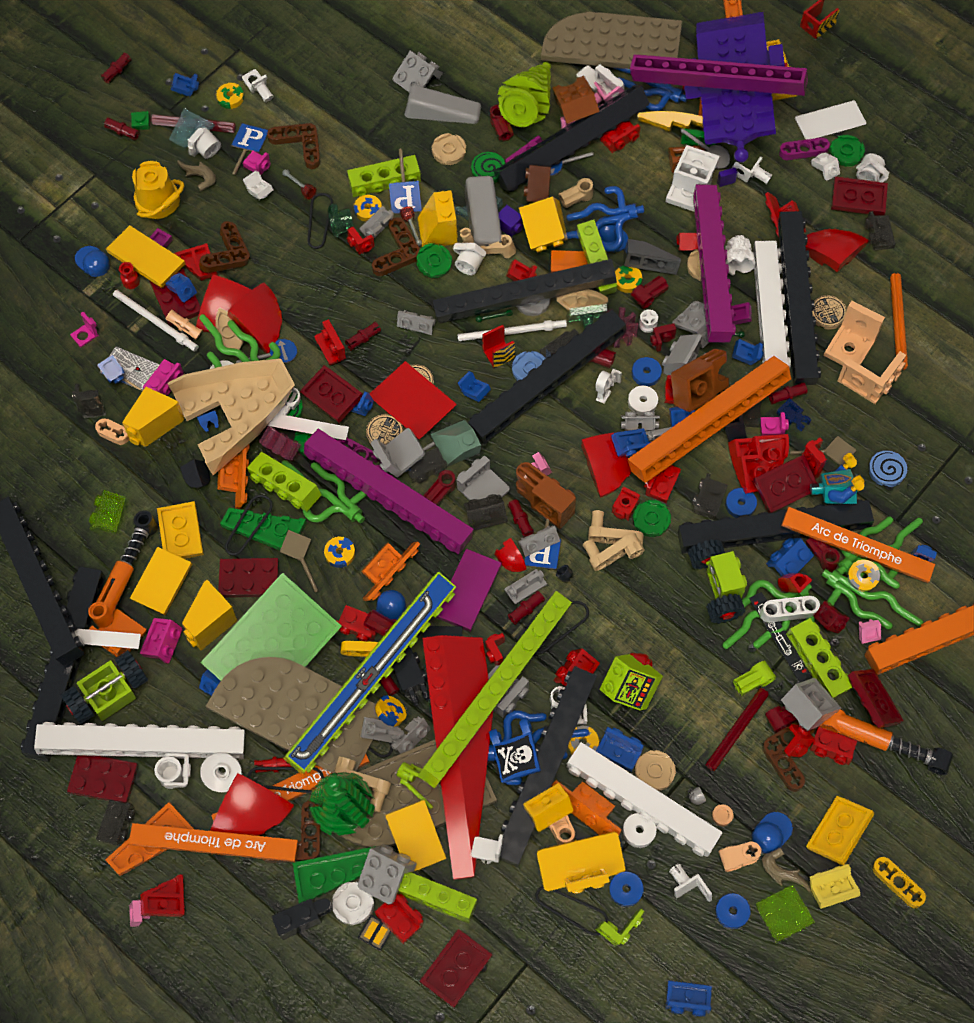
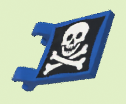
M527 719L520 720L519 722L523 735L503 742L501 734L496 729L489 731L502 783L541 771L532 735V726Z

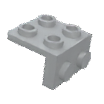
M409 51L393 76V81L410 93L412 86L416 85L425 88L432 75L440 78L443 73L438 70L439 66L432 61L430 63L425 61L427 57L420 52L415 54Z
M695 301L678 315L673 323L678 328L693 334L702 335L700 347L704 348L709 343L704 303Z
M410 428L405 429L387 445L378 439H374L371 442L374 449L372 451L373 454L382 462L380 464L381 468L397 478L425 455V451Z
M485 455L481 459H476L467 471H462L457 477V489L483 513L509 492V486L490 469V460Z
M496 665L488 674L489 679L500 665ZM524 677L520 680L516 678L493 711L502 718L507 713L510 714L515 709L519 699H523L528 694L529 681Z
M388 845L370 848L358 881V888L387 904H392L395 901L404 874L414 871L417 863L411 861L408 855L394 852L393 848Z

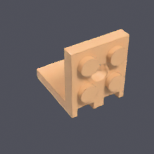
M851 301L842 325L826 349L824 356L842 366L847 358L861 365L874 345L885 317ZM851 346L854 351L848 352L844 347Z
M900 351L881 377L847 358L843 364L838 382L876 404L883 393L887 395L890 391L893 381L896 382L901 376V371L906 364L904 362L906 354Z

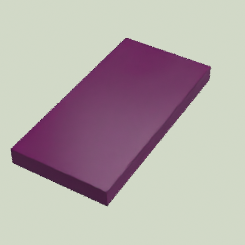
M466 549L451 579V582L456 586L453 591L455 595L448 603L445 601L440 606L443 610L436 618L455 626H462L463 629L471 632L502 563Z

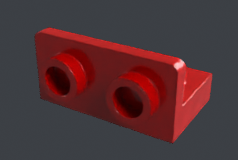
M629 120L621 122L617 125V128L603 133L600 141L614 153L617 150L623 149L631 141L633 142L638 139L640 125L633 126Z
M329 319L323 321V330L314 337L328 364L333 365L346 359L345 348Z
M821 438L816 441H809L805 445V451L802 453L809 464L815 480L819 478L827 461L824 453L819 450L823 442Z
M670 465L650 479L644 485L647 488L645 495L667 503L681 469Z
M348 605L345 606L340 619L336 620L342 626L338 630L345 635L354 634L360 641L367 642L369 640L374 642L377 632L364 625L368 613Z
M583 648L572 650L567 655V661L564 666H561L556 671L554 682L556 684L561 683L566 687L567 683L564 680L568 670L572 672L575 666L593 674L600 663Z
M818 726L810 751H813L819 757L834 759V762L837 764L849 765L853 759L857 740Z
M397 894L394 903L382 904L375 911V915L405 944L422 928L423 917L418 910H412L407 905L408 901L402 894Z

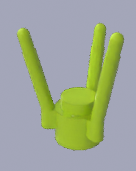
M403 762L397 772V777L401 778L400 783L405 785L420 800L424 799L427 807L432 809L433 806L409 783V781L413 782L416 777L420 778L418 772H421L423 768Z

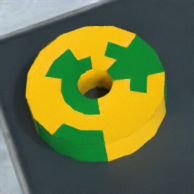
M226 83L217 90L216 96L221 107L226 109L237 108L244 101L243 89L238 84Z
M623 265L615 271L617 289L621 292L632 293L637 286L642 284V273L638 268Z

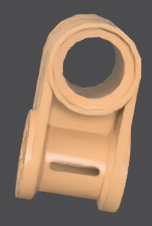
M568 815L548 826L558 845L575 840V831ZM562 833H569L571 838L564 840L560 835Z
M747 842L719 850L725 872L734 871L756 863L761 855L760 846L755 842ZM748 849H750L751 852L755 851L753 857H751L750 854H746Z

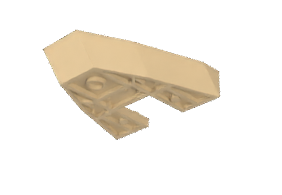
M282 359L235 363L184 374L167 383L179 402L186 421L221 405L231 425V428L198 444L212 475H215L263 431L284 407L295 386Z

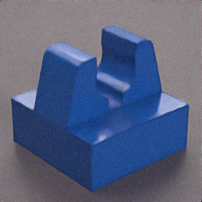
M215 410L197 417L199 424L206 432L209 431L207 428L208 421L212 422L215 428L219 426Z

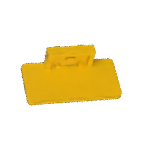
M616 832L539 849L536 853L543 886L546 891L566 887L568 892L580 893L584 891V888L588 887L601 888L605 883H609L608 876L625 872L619 836Z

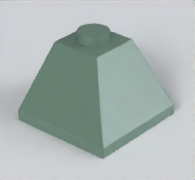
M465 420L430 434L446 467L480 453L481 444L473 428Z

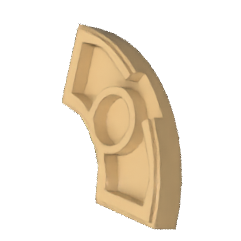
M588 289L557 296L556 301L568 311L584 307L595 312L608 302V298L597 291Z
M219 308L216 315V329L222 336L223 344L228 348L240 350L244 341L238 338L227 323L231 320L227 316L228 311Z

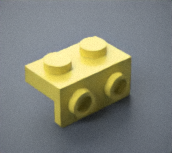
M849 864L837 866L834 869L819 872L810 877L811 892L821 909L860 896V890L851 876Z

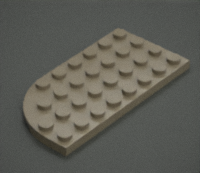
M591 11L574 14L560 20L547 32L543 42L541 60L594 66L601 64L604 67L630 69L634 54L678 58L682 21Z
M262 657L244 662L231 670L216 687L206 708L289 751L342 686L291 660L278 657ZM368 700L362 709L357 708L354 711V719L348 725L345 723L340 728L343 731L335 741L331 739L327 744L330 747L322 757L318 755L314 760L317 763L316 766L334 773L338 758L345 757L356 761L354 771H357L373 739L361 737L364 717L380 720L375 711V703Z
M432 740L359 771V773L391 783L388 795H385L381 813L373 812L372 817L367 815L366 818L370 821L363 829L358 827L354 830L356 833L340 835L342 838L353 844L368 848L381 845H396L385 814L420 801L405 785L400 783L401 778L397 777L398 769L403 762L423 768L437 750L436 741ZM418 777L413 782L409 781L433 806L432 809L428 808L434 827L438 828L445 825L446 819L441 781L436 788H433ZM487 777L482 808L497 802ZM365 795L366 798L371 802L372 798Z

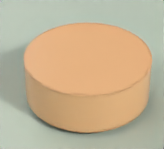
M718 805L712 812V819L718 826H727L733 819V811L727 805Z

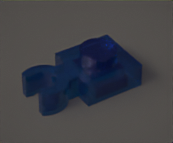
M790 398L776 412L779 416L781 412H785V419L789 420V425L795 422L796 427L800 431H803L805 428L801 422H805L808 425L811 423L810 417L802 415L804 410Z

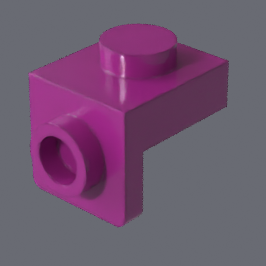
M749 302L731 306V309L734 310L732 324L737 325L752 321L751 304Z

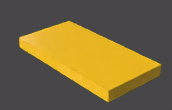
M130 225L106 248L107 253L123 263L130 262L136 272L161 288L185 265L183 259Z

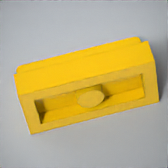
M559 783L523 804L525 810L533 819L538 832L573 812L570 798Z

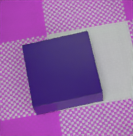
M736 168L719 172L717 180L719 187L736 182L738 173Z

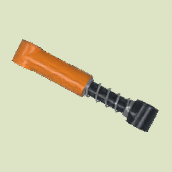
M147 510L139 511L134 516L135 527L134 533H132V540L128 541L129 546L124 549L125 554L121 556V561H116L97 601L89 607V616L100 628L108 627L113 622V612L134 571L132 564L134 560H137L136 555L140 552L141 545H144V539L155 534L158 529L156 520Z
M841 709L820 725L824 729L842 734L883 751L890 748V751L895 750L899 754L903 753L908 755V758L913 757L917 761L921 760L928 766V770L935 774H948L953 754L946 749H923L919 745L911 744L910 741L905 742L901 738H895L891 731L878 728L875 725L846 715Z

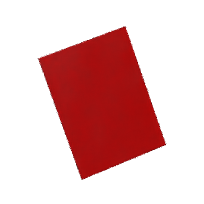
M406 361L370 393L372 399L406 429L410 428L419 440L457 405Z

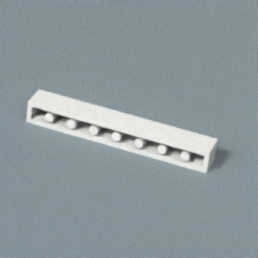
M755 241L753 247L756 263L754 274L760 343L763 344L762 364L775 356L790 368L791 359L787 357L789 341H786L785 337L788 334V327L784 325L786 320V310H783L785 296L781 294V289H783V279H780L782 264L778 263L780 248H777L776 241Z
M580 742L567 763L566 767L572 775L576 777L581 776L589 786L593 788L598 787L603 790L605 796L612 800L614 798L617 799L625 809L640 813L638 816L646 822L653 821L659 831L665 834L670 833L678 843L682 845L687 844L693 848L692 851L698 856L703 857L704 855L708 857L723 833L582 742Z

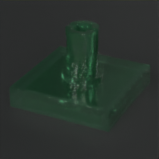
M600 304L570 308L567 313V322L582 320L583 329H585L589 324L594 323L593 319L599 318L603 313L607 312V305Z

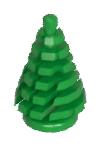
M339 772L329 774V776L322 778L311 792L309 801L319 805V807H309L315 823L321 826L320 830L326 834L332 835V833L340 836L356 833L354 831L356 828L360 827L363 829L370 821L366 816H373L375 806L370 803L365 795L373 799L375 798L369 785L363 781V777L356 773Z

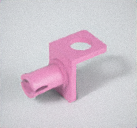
M594 82L597 88V92L594 94L597 105L603 100L609 101L615 93L625 91L620 86H617L607 94L599 83Z

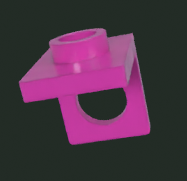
M84 312L80 314L85 325L70 334L80 348L99 336L95 328L97 327L96 322ZM86 332L88 337L85 340H79L78 335Z

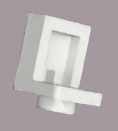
M821 153L811 160L813 167L823 171L824 180L826 181L840 174L838 158Z
M254 171L243 179L249 194L259 200L267 197L273 191L272 186L262 180L258 171Z

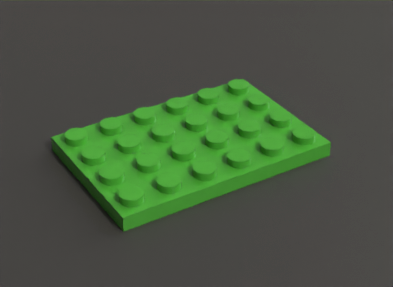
M282 573L201 661V664L219 680H222L238 665L262 657L284 658L306 667L342 626Z

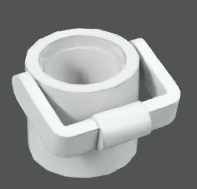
M198 128L188 140V152L193 157L200 153L205 159L214 156L221 147L220 141L207 128Z
M866 154L862 162L856 167L858 170L856 176L859 180L884 182L888 179L889 172L884 167L885 161L883 158L876 154Z
M455 243L453 251L459 254L455 262L456 268L464 274L475 275L486 256V251L475 243Z
M166 753L165 757L156 763L155 775L162 786L168 789L184 788L187 786L188 778L191 776V764H189V756L187 754ZM177 759H184L183 766H181Z

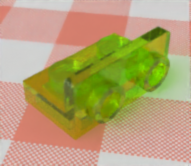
M106 490L97 495L94 501V506H96L95 512H92L89 518V523H91L90 530L94 531L95 528L115 533L126 497Z

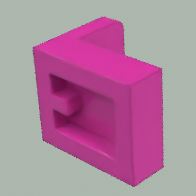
M252 151L243 161V166L253 172L258 171L261 176L270 166L269 154L265 152L263 155Z
M781 412L780 417L760 418L761 436L785 434V431L789 428V420L785 419V412Z

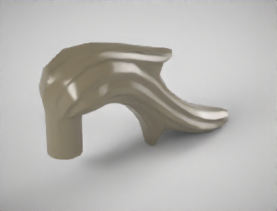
M179 160L177 161L179 166L187 172L186 177L199 175L204 178L205 181L198 185L201 191L215 183V174L201 161L199 166H190Z
M781 848L764 855L762 862L765 871L780 886H782V881H792L811 892L808 883L798 874L800 869L786 870L777 865L775 859L784 855Z

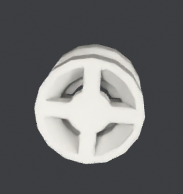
M645 310L641 313L639 327L642 331L647 333L653 332V328L657 327V313L653 310Z

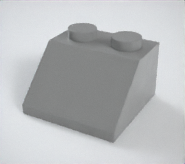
M683 335L679 337L677 342L674 341L670 348L671 354L669 356L666 355L663 360V374L671 375L673 371L696 359L699 354L702 335Z
M816 678L795 684L781 699L785 708L797 718L800 726L807 731L817 728L841 709L839 704Z

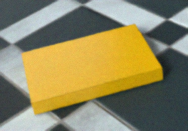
M195 501L157 508L163 550L183 559L204 555Z
M157 547L130 599L166 615L193 564Z
M836 796L806 845L807 849L844 866L873 818L874 812L840 796Z
M424 799L385 814L399 854L408 855L411 861L417 863L414 871L446 859Z

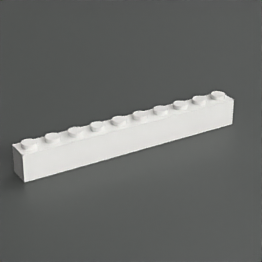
M44 722L43 725L37 724L34 749L37 754L165 757L166 753L187 754L189 758H207L211 754L224 752L234 756L236 759H244L245 731L239 727L220 729L217 726L200 729L199 726L179 728L176 725H169L167 728H161L157 725L138 727L135 724H127L126 727H121L116 724L97 726L94 723H86L84 726L70 722L63 725Z

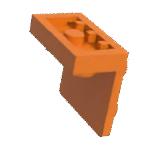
M551 251V273L587 265L583 251Z
M119 609L113 612L114 619L108 627L96 629L94 626H91L88 629L141 634L140 639L147 632L143 626ZM101 646L115 657L120 656L127 650L130 652L133 649Z

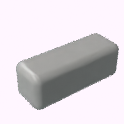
M414 85L410 89L405 116L414 119L476 124L480 119L481 104Z
M491 176L468 177L465 183L464 194L469 229L474 238V243L478 246H489V244L498 241L501 243L502 233L494 180Z

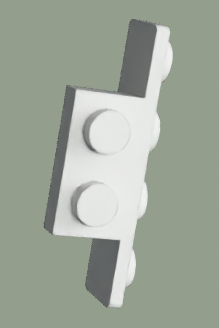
M601 64L595 70L587 65L576 74L577 78L585 76L595 93L597 92L594 84L595 81L603 87L607 94L617 86L624 89L623 81L620 78H616L609 69L604 68ZM620 92L615 93L612 97L617 96Z

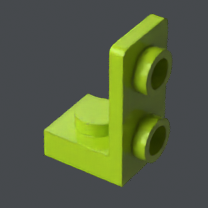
M642 909L637 910L620 933L617 932L618 928L609 921L607 923L605 921L601 922L595 930L614 946L620 943L624 945L631 936L629 931L632 927L637 928L644 919L642 914L645 911Z

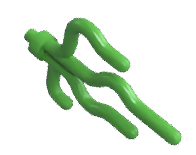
M200 315V321L214 336L215 345L220 352L226 355L237 356L242 362H250L241 350L224 346L220 332L206 315ZM229 320L227 324L235 335L251 345V361H260L257 356V341L251 335L242 332L233 320ZM271 342L269 347L273 351V355L266 360L279 359L281 355L280 349L275 342ZM213 352L207 353V357L213 363L214 368L222 366Z
M287 460L282 461L281 464L285 465L286 467L290 468L291 470L295 471L296 473L300 474L305 478V476L299 470H297L290 462H288ZM313 462L311 468L319 476L327 481L336 483L338 498L326 489H319L321 496L327 498L333 506H330L319 515L312 514L310 509L307 512L303 510L304 516L309 521L317 523L324 521L333 513L340 512L346 515L352 522L357 520L359 523H362L365 517L361 515L362 509L356 504L367 494L360 491L349 499L345 495L344 481L335 474L326 472L320 465Z
M889 516L878 525L863 529L859 534L865 537L877 534L893 523V518ZM916 518L897 534L895 542L888 546L899 549L904 538L923 523L922 518ZM839 549L845 558L838 563L839 568L835 571L841 575H848V570L852 564L858 560H864V558ZM890 569L887 574L894 579L898 571Z
M871 561L878 567L880 578L894 589L900 587V583L891 578L882 565ZM825 569L821 575L828 579L826 582L828 585L835 588L827 600L833 606L842 593L848 597L850 607L856 616L862 619H872L873 621L879 620L881 626L888 630L892 629V623L879 614L861 610L855 596L856 593L867 600L885 599L889 602L892 609L918 627H921L923 624L922 619L901 607L896 598L889 592L857 591L848 582V577L841 575L835 570L831 573Z
M757 580L749 587L748 593L742 599L745 608L751 603L749 598L756 595L757 590L761 587L767 589L775 598L785 599L809 596L808 591L812 586L808 584L800 593H782L769 581ZM791 606L785 607L788 612L791 613L793 611ZM756 610L748 613L744 618L743 625L723 642L722 646L724 649H729L747 633L753 619L760 617ZM790 620L782 621L781 625L783 627L771 633L787 631ZM766 631L753 643L754 648H760L772 638L769 631Z

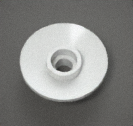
M224 752L208 756L200 770L203 783L209 789L216 792H227L236 774L242 775V769L238 760ZM224 767L226 772H220L219 768Z

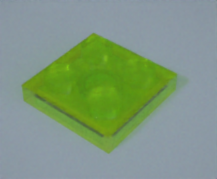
M793 884L755 905L776 943L815 923Z

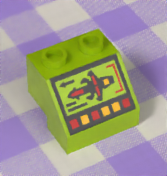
M630 654L615 656L599 690L614 702L637 710H645L663 675L650 665H643Z

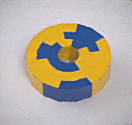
M363 195L355 201L354 213L358 219L366 222L382 207V204L376 196Z
M338 536L329 540L324 549L326 561L330 565L339 568L352 563L355 558V548L350 539ZM342 550L343 553L337 554V551Z
M383 696L375 705L377 716L389 726H399L406 718L405 707L398 699L392 696Z

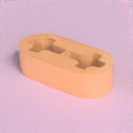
M106 418L97 421L95 428L99 436L119 445H124L129 441L124 426ZM108 426L109 430L103 429L102 431L101 427ZM117 434H124V436L117 437Z

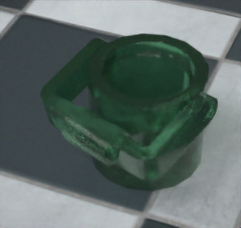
M337 204L329 205L327 212L334 237H339L341 233L348 232L347 229L353 227L350 209L338 210Z

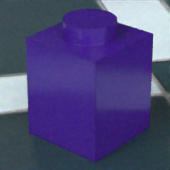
M508 205L499 212L500 227L504 233L513 237L522 230L523 221L521 214Z

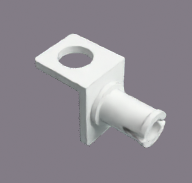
M254 69L242 76L251 93L258 91L264 102H268L273 98V94H271L266 86V75L261 77L258 71ZM250 76L258 78L252 83L248 81Z
M762 157L758 159L752 170L738 162H735L732 167L741 169L744 174L738 172L737 177L746 183L750 177L755 176L767 184L772 174L759 167Z
M500 834L498 841L475 837L471 856L481 859L484 864L485 860H487V864H490L492 861L499 863L503 835Z
M677 864L676 869L674 866L670 869L669 872L679 884L674 889V896L676 898L698 886L708 902L712 901V893L698 874L689 878L681 864Z

